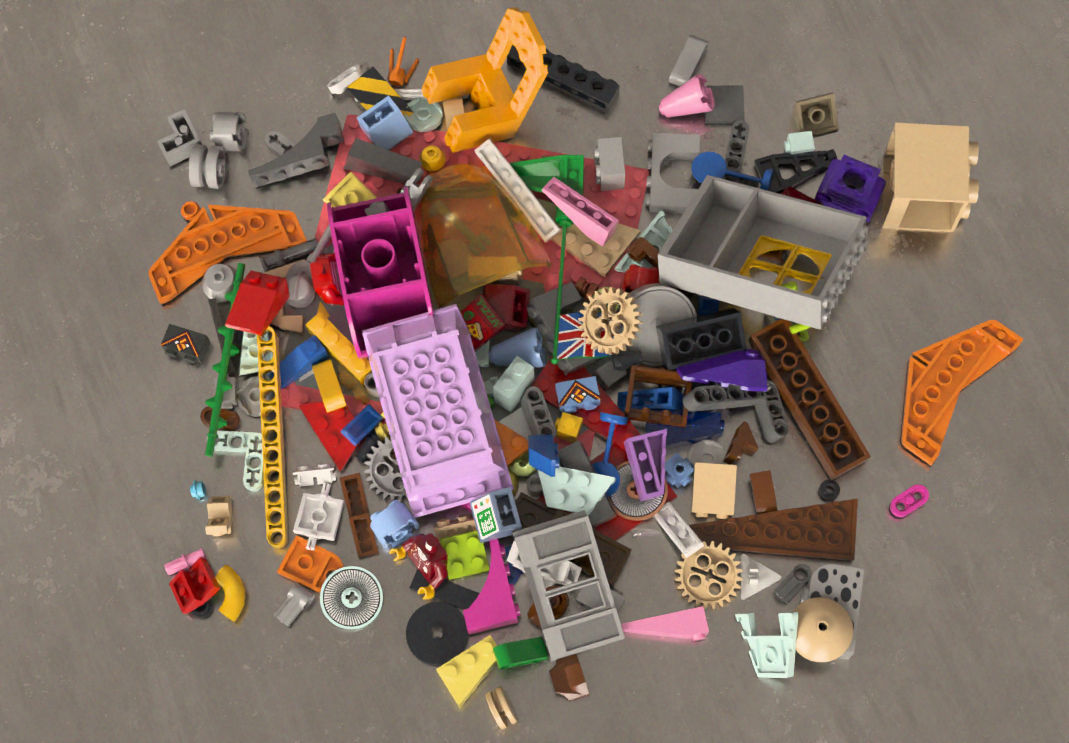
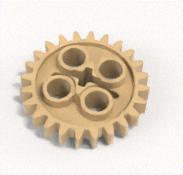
M610 287L609 291L606 288H602V294L595 291V298L588 296L590 303H583L586 310H580L584 317L578 318L579 321L583 322V325L578 328L585 331L581 334V337H588L585 343L592 344L591 349L596 350L598 348L599 353H604L605 351L606 354H611L613 351V353L619 354V348L622 351H626V344L633 346L631 339L638 340L635 333L642 331L638 328V325L643 324V321L638 320V317L642 316L643 313L636 311L641 306L634 304L636 298H629L630 293H623V290L619 288L617 291ZM620 304L621 309L616 313V306ZM601 309L602 315L598 318L597 312ZM621 324H624V331L620 333L619 327ZM605 329V336L601 338V331Z
M703 541L704 547L687 558L684 554H681L684 561H677L681 569L675 570L676 573L680 574V577L675 578V581H681L682 584L677 589L684 588L685 591L681 596L689 595V603L694 599L696 600V607L701 602L704 609L707 608L708 604H711L712 609H715V603L717 602L723 607L722 600L724 599L730 603V594L737 596L733 590L734 588H741L736 583L743 580V578L738 577L737 573L742 572L743 569L736 568L741 562L733 561L736 554L734 553L729 556V547L723 551L722 543L716 548L714 547V541H711L708 547L706 542ZM700 555H705L708 558L709 563L706 567H700L697 564V558ZM724 563L728 566L727 574L720 575L717 573L718 564ZM691 567H696L705 572L711 569L713 575L725 579L726 583L711 578L706 581L705 575L692 571ZM692 575H698L701 578L699 586L693 587L690 585L689 578ZM710 584H719L720 592L717 595H712L709 592Z

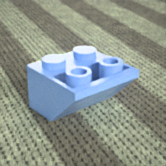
M389 95L357 117L359 126L371 142L387 150H391L413 134L408 122Z

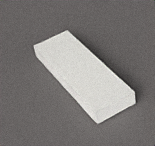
M670 502L664 504L662 509L653 516L686 558L704 547L702 541Z

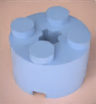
M399 500L391 502L388 508L382 512L377 511L370 517L372 520L370 527L386 549H388L387 545L396 547L404 543L413 535L411 531L414 528L417 530L419 527L418 522L404 503H400Z

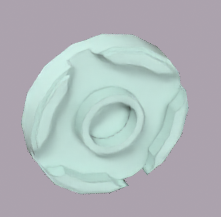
M417 98L407 104L414 113L410 117L405 114L404 116L414 131L430 132L441 124L443 115L442 108L438 102L429 104L427 99Z

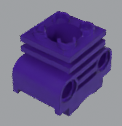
M844 154L841 160L833 159L816 193L815 200L822 202L823 206L865 216L866 221L870 222L885 189L886 181L879 176L881 169ZM847 185H853L858 189H850Z

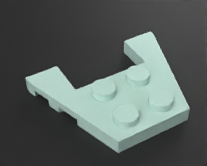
M798 612L778 613L781 634L773 635L757 634L754 613L735 614L737 622H741L744 630L741 632L743 639L748 640L751 648L748 652L758 677L789 678L794 675Z

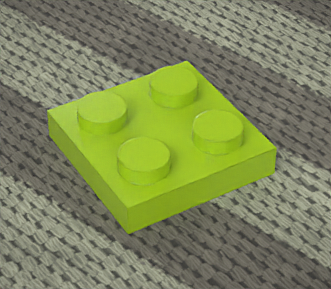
M477 530L439 538L441 546L448 554L447 569L449 580L490 570L484 544L480 543Z

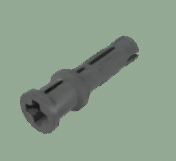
M314 238L282 251L277 249L275 253L264 257L261 255L259 259L264 271L267 272L271 268L279 265L282 267L285 265V262L313 252L318 242Z

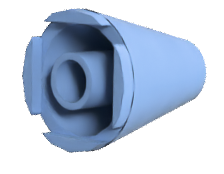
M531 328L492 346L491 351L488 352L489 360L495 366L509 367L516 356H518L533 367L546 366L545 349L542 348L541 344L543 342L542 336L537 328Z

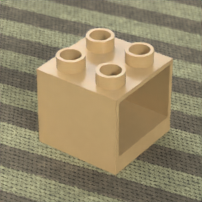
M895 123L883 154V179L886 181V186L882 193V228L954 232L960 218L968 219L971 203L977 202L979 191L978 179H969L971 166H976L979 153L978 142L969 141V126Z

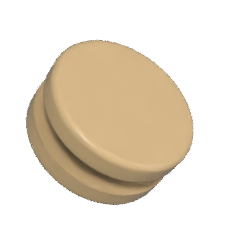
M502 686L486 693L489 708L501 729L508 727L505 716L508 717L512 724L518 722L513 704Z

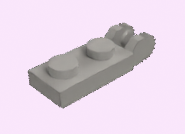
M418 168L411 179L405 184V186H408L414 211L426 193L425 190L433 181V177L427 175L420 186L416 184L424 172L421 168Z

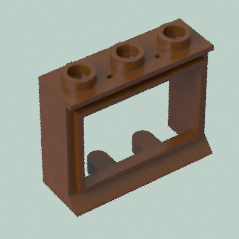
M632 365L625 417L628 420L686 427L688 410L684 405L682 415L671 414L669 410H664L662 413L650 411V408L647 407L640 410L633 409L631 406L635 381L686 388L685 395L691 392L692 381L682 380L677 371H671L666 368L660 367L656 369L648 368L645 365Z

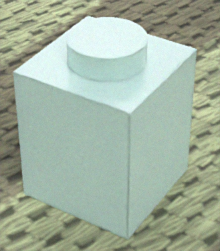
M812 131L788 134L787 141H784L785 153L798 154L814 151Z

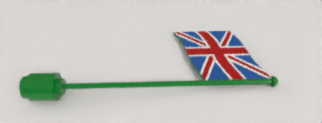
M556 206L555 221L563 227L554 349L551 363L557 364L559 360L570 358H603L612 356V354H615L613 351L611 354H606L605 351L604 353H599L598 348L596 350L591 349L592 344L585 343L588 337H581V334L585 331L578 328L583 325V322L579 321L578 318L584 317V314L578 312L560 315L567 227L574 223ZM597 313V317L599 318L602 315V313ZM605 329L601 331V338L605 336Z

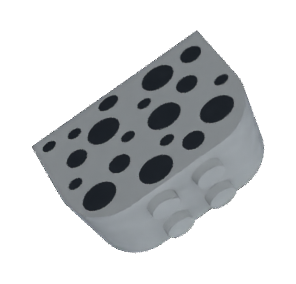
M827 564L819 567L814 572L807 586L804 587V591H802L800 604L811 598L822 597L831 599L845 608L852 620L853 638L849 648L839 658L849 660L855 652L864 569ZM819 624V629L825 631L826 626Z

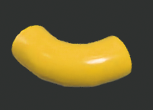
M226 564L215 577L225 593V599L218 611L235 622L245 605L246 590L242 578L232 567Z

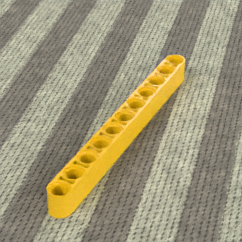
M268 326L262 336L257 335L266 534L269 544L280 549L287 545L289 535L279 338L274 329ZM272 333V338L269 341L263 340L265 334ZM267 353H273L271 360H264ZM273 372L274 378L270 381H266L265 376L268 373ZM275 392L273 400H266L268 393ZM276 412V418L268 421V414ZM271 432H277V438L273 441H269V434ZM278 452V458L275 461H269L270 454ZM279 472L278 480L270 481L271 474ZM279 492L281 495L280 499L277 502H272V494ZM275 513H281V520L274 523L272 516ZM281 533L283 536L281 542L274 543V535Z

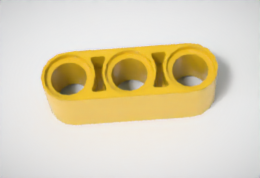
M331 359L312 365L327 413L347 406Z

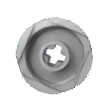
M243 112L213 113L214 125L213 130L210 131V140L214 141L215 146H223L225 151H243L242 149L246 148L248 141V129H244V123H247L245 114Z

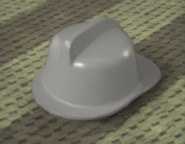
M298 261L288 270L286 280L290 297L287 302L293 307L304 308L314 299L316 291L313 286L310 262Z

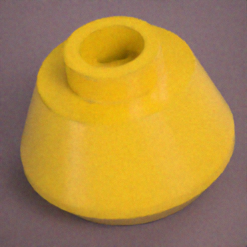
M427 146L419 156V162H422V167L427 171L441 169L446 161L444 151L436 146Z

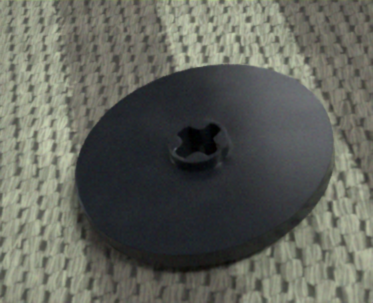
M431 602L421 606L412 614L406 627V640L411 652L422 662L431 665H443L465 650L469 639L464 615L456 607L445 602ZM434 629H436L437 631H438L439 629H442V631H441L442 637H441V638L438 637V636L435 637V638H433V636H434L433 630H434Z

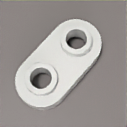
M354 65L333 79L327 87L332 94H341L348 85L363 74V71L359 65Z

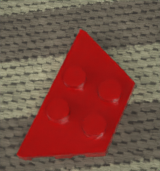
M324 402L299 405L335 465L342 472L357 445L354 446L341 433V430L355 418L348 406L327 413Z

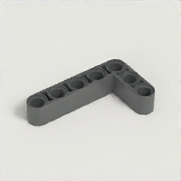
M767 380V391L740 390L741 386L729 384L728 387L711 385L696 387L683 398L684 407L689 411L755 406L763 437L769 443L778 441L789 432L778 388L772 381Z

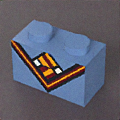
M596 376L555 383L560 413L571 414L576 412L577 409L585 408V410H592L600 406Z

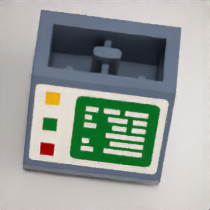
M511 487L489 492L470 502L480 543L513 535L512 532L521 530L522 526Z

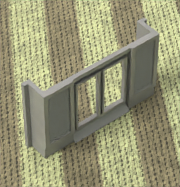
M585 510L512 532L551 662L625 638L589 516ZM589 555L594 577L546 591L540 569ZM597 583L603 605L555 620L549 602L550 597Z

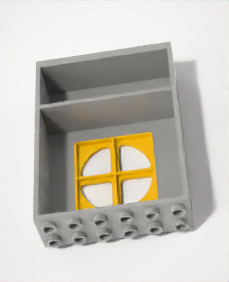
M707 175L658 253L660 283L821 330L824 322L827 323L829 321L831 309L836 307L839 294H843L846 281L851 279L854 266H858L861 253L867 249L868 241L865 240L868 233L866 217ZM773 250L791 251L783 266L756 259L761 254ZM804 254L812 259L819 268V275L815 276L791 269L797 256ZM752 267L777 273L778 276L774 283L771 284L753 279L749 271ZM786 277H792L813 284L811 288L803 292L781 287Z

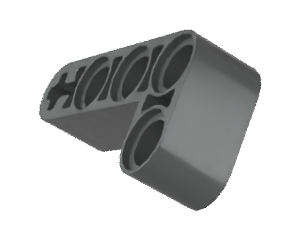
M737 120L732 125L725 159L727 170L741 173L749 133V125L743 120ZM738 131L742 132L741 138H737ZM732 148H739L741 151L735 152ZM734 165L737 169H730L728 166ZM726 174L723 178L751 187H759L758 182Z

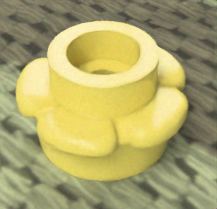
M379 422V425L375 427V431L384 442L386 436L390 439V433L387 423L383 425V423Z

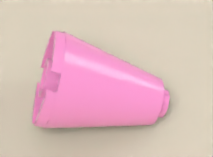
M703 74L695 75L661 99V104H659L661 114L669 118L713 111V107H715L714 96L711 88H707L705 85L707 80Z

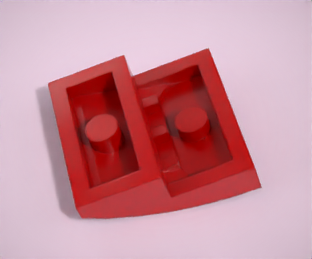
M202 557L188 571L181 569L169 583L182 614L195 610L221 589L207 559Z

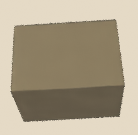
M833 92L795 102L792 114L798 132L812 131V135L815 136L839 130Z

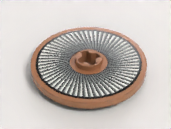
M629 461L616 467L620 475V485L618 490L608 497L615 512L619 516L633 521L646 520L657 514L667 499L668 485L666 478L664 494L662 496L640 502L638 495L631 491V489H635V482Z

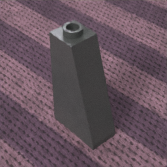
M355 138L349 150L344 168L406 184L414 172L421 168L422 162Z

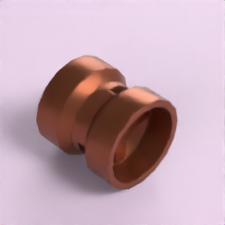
M580 277L575 285L579 295L588 303H590L588 296L593 297L599 287L595 283L587 282V279Z

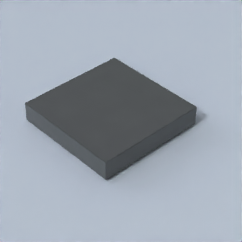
M743 85L707 86V88L710 87L712 90L715 107H713V111L705 112V124H733L737 120L745 121Z

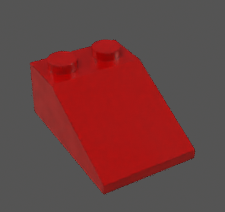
M250 270L240 284L225 323L226 327L262 336L290 297L286 278Z

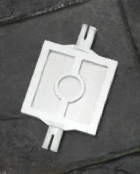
M323 483L321 494L303 493L293 532L294 534L309 537L306 546L308 550L310 548L311 550L315 549L317 539L334 541L344 500L334 499L329 496L331 488L329 483L327 485Z

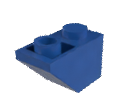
M529 435V465L550 477H555V468H559L558 443H554L553 435Z

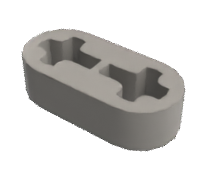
M270 131L265 136L267 147L278 156L286 153L284 147L290 150L295 146L292 141L278 131ZM277 138L279 145L276 142L271 144V139Z

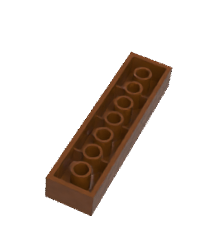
M781 318L753 333L748 342L752 349L757 350L764 358L766 372L771 381L777 386L780 396L829 478L834 480L863 464L871 456L797 333H791V323L789 320Z

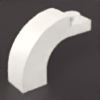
M514 541L507 561L512 563L514 567L524 571L520 554ZM565 561L540 569L543 579L568 585L578 581L582 568L570 561Z

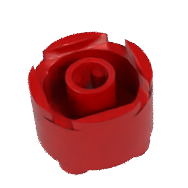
M634 264L630 265L629 269L624 273L623 293H631L638 287L647 284H661L659 269L655 267L650 269L643 268Z

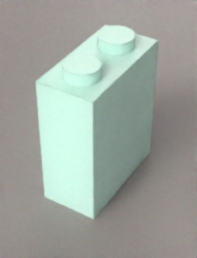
M516 356L493 386L494 402L509 413H512L521 401L527 388L531 387L535 381L534 367Z

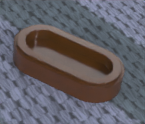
M209 406L205 407L200 414L201 421L207 427H210L213 410ZM221 409L220 417L227 421V426L219 428V430L236 431L241 425L239 415L235 411Z

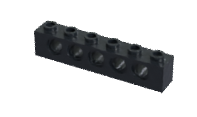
M512 45L507 55V64L526 72L527 69L524 63L521 62L516 47ZM546 49V54H543V64L549 63L551 65L547 67L548 74L544 82L602 110L610 111L619 95L620 85L616 81L605 79L599 73L586 70L582 65L572 63L562 55H555ZM562 71L568 72L565 75L560 74ZM583 79L585 82L579 83L577 80ZM599 87L602 90L595 91L594 88Z

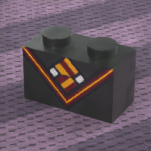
M169 324L161 347L165 354L170 357L176 358V356H180L190 363H195V361L202 363L210 340L205 334Z

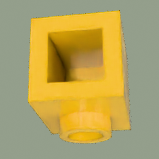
M563 412L562 417H558L555 423L557 438L572 443L576 442L583 425V418Z

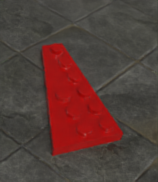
M552 355L531 387L539 388L543 393L545 402L559 410L555 383L592 377V375L584 367L565 376L563 370L557 364L551 363ZM597 383L600 406L592 410H585V408L577 409L571 415L583 418V425L607 440L610 423L600 420V412L625 417V415ZM629 420L626 425L615 424L612 444L626 452L624 441L627 438L641 434Z

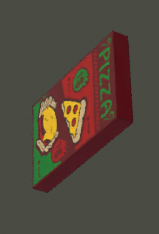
M480 294L460 311L469 330L475 352L507 326L483 294Z

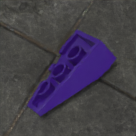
M754 349L736 351L677 367V372L682 380L704 384L714 381L721 384L722 387H728L729 384L741 386L740 390L767 391L768 388L765 360Z

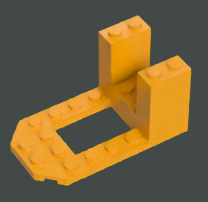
M517 7L507 9L486 54L431 66L422 86V94L427 98L429 104L471 95V100L478 109L454 116L445 135V142L450 147L452 153L478 147L489 138L494 143L513 138L516 135L548 74L547 65L543 64V54H546V46L528 11H520ZM512 45L516 47L519 58L527 69L514 94L501 69Z

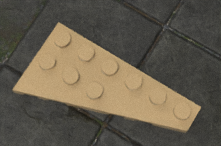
M537 198L555 221L557 205ZM514 203L510 207V211L532 226ZM556 223L561 231L550 240L561 247L563 227ZM573 224L567 227L565 250L605 278L638 237L640 230L617 224L614 235L604 246H601Z

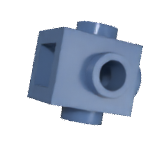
M677 452L665 463L666 481L671 486L675 485L677 488L681 485L687 486L693 480V464L689 459H683Z

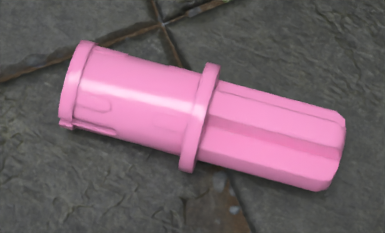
M200 548L187 555L182 554V557L166 563L164 567L167 574L172 575L181 569L187 568L189 570L190 566H193L200 557L207 558L203 549Z

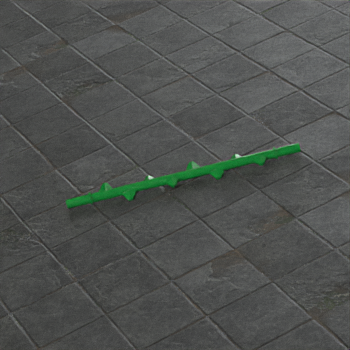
M238 263L233 291L225 294L224 297L231 302L230 310L244 278L246 265L243 263ZM226 325L218 328V332L225 337L221 362L212 366V369L219 373L216 393L214 397L205 401V404L213 409L209 433H207L208 439L205 456L213 457L215 442L218 437L217 430L227 426V421L220 417L224 392L233 387L231 383L226 381L230 356L239 353V349L232 344L235 329L226 327Z

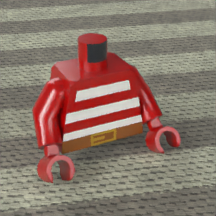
M335 253L321 254L315 259V262L310 264L314 289L324 303L343 306L344 300Z

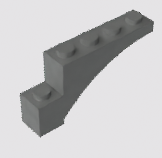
M336 113L318 117L312 129L290 150L262 166L248 170L249 177L254 186H265L272 182L329 166L326 147L344 142L341 123Z

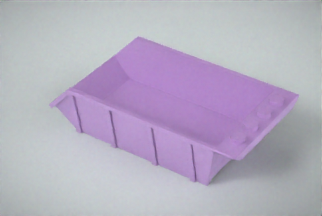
M457 304L434 310L433 315H429L426 312L363 330L370 366L413 517L416 518L466 504L492 491L508 487L514 490L470 333Z

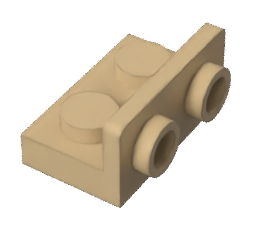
M463 514L459 515L458 519L450 521L449 518L438 520L434 524V531L439 543V538L477 530L473 516Z

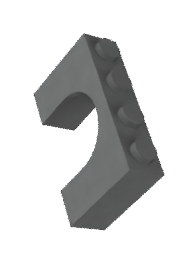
M572 282L562 286L560 313L575 307L582 299ZM558 288L532 298L526 306L529 316L535 321L538 332L544 337L551 353H553ZM570 358L559 360L557 365L566 376L603 358Z

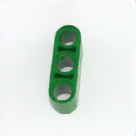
M543 637L508 642L493 648L500 670L533 664L549 658Z

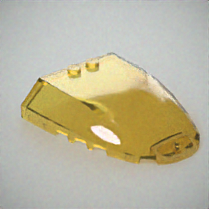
M454 164L441 169L433 176V181L425 190L426 193L421 200V233L427 272L439 309L444 308L445 305L460 294L527 267L552 266L539 237L523 211L489 173L471 164Z

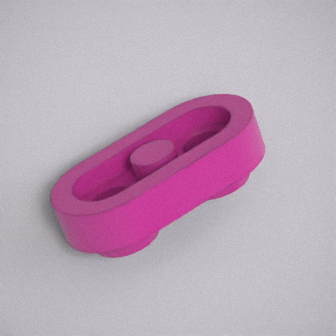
M917 484L896 496L890 503L892 514L897 517H905L923 506L929 498L927 488ZM914 494H919L921 499H915ZM897 505H903L904 510H899Z

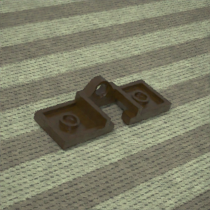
M522 492L515 502L522 526L521 529L572 514L563 512L560 509L555 510L547 507V505ZM592 527L608 584L613 587L632 549L595 531V528ZM589 555L568 560L581 567L582 572L591 577L595 576Z

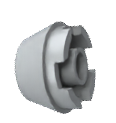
M225 264L211 266L206 271L202 280V288L206 296L214 301L228 302L224 297L225 294L233 291V282L235 281L237 270Z

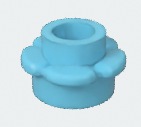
M194 480L193 485L190 486L191 495L201 500V497L207 495L205 484L202 480L198 482Z

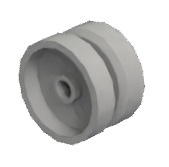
M194 144L189 158V181L191 186L204 187L207 183L209 188L221 189L226 169L224 147L211 146L208 150L206 145Z

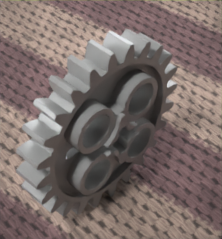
M386 436L384 444L380 440L377 441L379 448L371 447L374 454L367 453L371 461H365L364 464L370 466V468L364 470V472L370 473L371 476L366 478V481H373L370 488L377 487L376 494H379L381 491L384 492L383 499L387 495H391V501L394 500L395 496H398L399 501H402L403 495L407 497L405 487L397 488L393 484L394 478L402 477L400 471L393 472L394 466L383 459V456H387L393 463L398 464L397 459L391 457L390 452L393 449V444ZM386 464L389 472L386 475L379 474L377 470L378 465Z

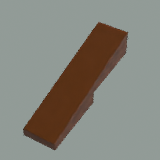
M356 473L340 477L358 558L379 553L375 534L370 527L372 521L361 474Z

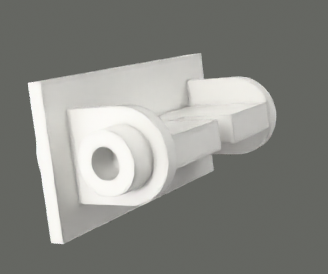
M320 463L318 467L310 468V465L297 466V469L293 471V475H298V477H294L295 485H299V487L314 485L313 477H317L318 484L332 483V481H336V473L331 471L335 469V465L330 466V463Z

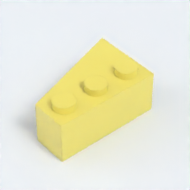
M491 635L436 669L459 708L464 705L469 696L497 664L493 648L497 644Z

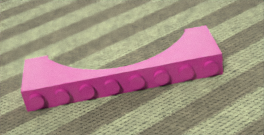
M470 502L461 505L472 514ZM498 539L489 541L491 564L484 587L468 609L463 610L469 635L518 623L517 616H521L518 603L514 604L512 596H516L513 583L509 584L507 576H511L508 563L504 564L502 558L506 556L504 545L499 544Z

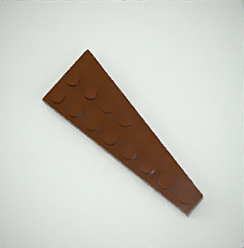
M858 499L691 524L689 527L702 542H706L707 547L710 546L711 541H714V547L716 548L722 543V550L729 547L733 551L854 561Z

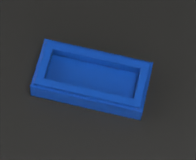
M368 404L341 430V433L356 446L382 421L383 417Z

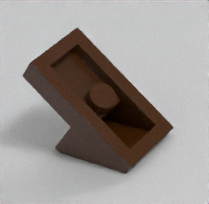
M744 421L736 429L723 459L724 463L731 465L735 460L738 461L743 453L752 456L758 450V445L747 422Z

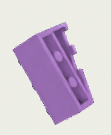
M667 429L627 438L624 441L640 502L658 498L664 494Z

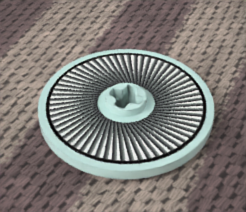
M357 566L343 567L331 573L324 581L320 592V605L324 615L331 623L344 629H358L368 625L377 617L383 603V592L377 578L368 570ZM350 592H354V596H357V600H354L352 604L346 599V595H350Z

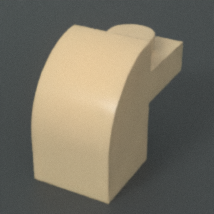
M462 97L443 101L447 131L454 116L464 114Z
M231 495L210 497L207 503L209 520L206 524V535L222 536L224 534H231Z

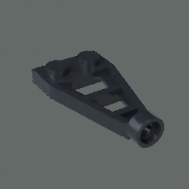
M834 149L798 154H772L756 159L754 164L760 178H763L766 169L774 170L769 191L780 194L787 187H794L829 167L831 161L837 159V155ZM813 159L815 167L802 171L799 161ZM780 164H794L797 171L796 174L789 179H783L778 168Z

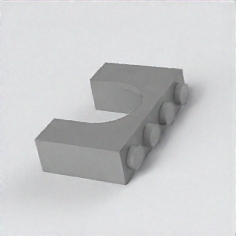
M653 133V139L649 140L648 151L652 152V158H648L647 169H651V176H647V187L650 188V194H646V206H650L649 213L663 211L667 214H683L698 189L671 187L662 180L660 170L666 163L673 160H694L700 152V135Z

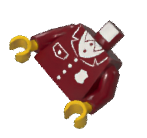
M432 533L427 535L415 534L402 543V547L391 549L389 554L396 552L397 558L394 561L403 559L406 552H408L407 555L430 584L427 587H420L418 594L425 593L423 600L431 599L435 595L434 588L437 589L448 575V554L439 543L438 538Z

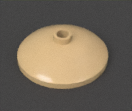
M822 597L808 599L795 608L793 612H798L796 651L801 656L814 662H829L839 658L846 652L853 638V624L845 608L831 599ZM819 624H824L826 626V630H820Z

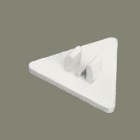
M745 554L740 556V569H743L740 572V577L743 578L740 581L742 600L781 580V575Z

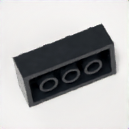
M735 308L656 326L662 362L668 370L736 351H747L741 312Z

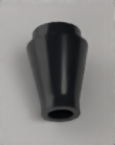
M619 351V354H612L614 370L623 371L632 367V365L643 363L641 351Z
M371 432L369 436L366 435L355 456L364 463L369 459L367 453L374 454L371 447L379 448L377 441L380 440L383 444L384 442Z

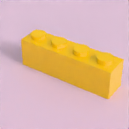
M319 312L305 324L308 333L311 336L315 335L325 350L363 387L365 385V377L372 373L369 360L367 358L359 359L354 345Z

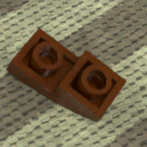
M771 471L751 473L749 477L754 495L753 500L756 514L778 511Z

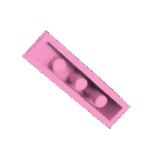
M555 177L543 187L542 191L586 236L604 246L614 235L619 222L618 219Z
M703 606L621 624L623 632L684 639L692 638L693 641L704 639L705 635L709 633Z

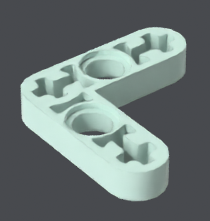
M217 431L220 440L226 441V436H228V446H226L225 442H218L214 447V451L246 452L243 484L250 492L259 491L263 486L264 480L262 443H259L257 448L258 452H262L260 454L255 452V445L252 442H255L256 438H259L262 442V434L258 432ZM235 437L242 438V444L238 447L231 445V441ZM254 457H258L261 460L260 465L257 467L250 466V460ZM251 472H255V479L258 481V483L254 484V487H251L250 483H248L253 478Z

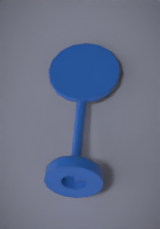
M715 152L700 153L693 160L691 167L693 177L700 183H703L707 175L723 179L726 174L761 183L760 189L766 191L770 190L774 174L773 169H766L763 178H758L727 170L724 158Z
M600 412V420L609 422L610 427L603 462H596L592 465L597 474L616 478L614 484H611L606 491L607 496L610 497L618 490L620 485L618 470L613 464L608 463L615 424L626 425L628 418Z

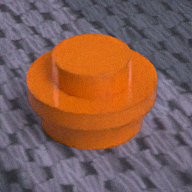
M189 201L182 206L181 214L183 218L191 221L201 208L196 202Z

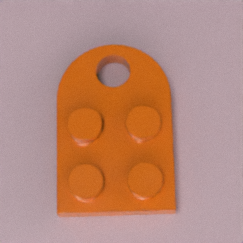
M296 535L277 573L320 593L327 575L332 571L343 568L344 565L336 554L316 544L314 550H311V548L310 550L306 549L308 541Z

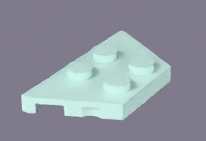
M663 211L657 214L640 236L652 244L659 252L673 231L671 226L667 224ZM626 253L614 270L625 273L629 266L633 264L649 269L653 268V266L646 259H643L638 264L631 260Z
M560 466L555 468V477H550L538 470L547 507L574 513L585 510L587 515L592 512L597 502L603 498L604 493L616 480L615 477Z

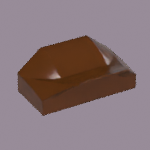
M577 654L556 660L554 667L549 670L555 692L566 696L569 701L588 696L589 691Z

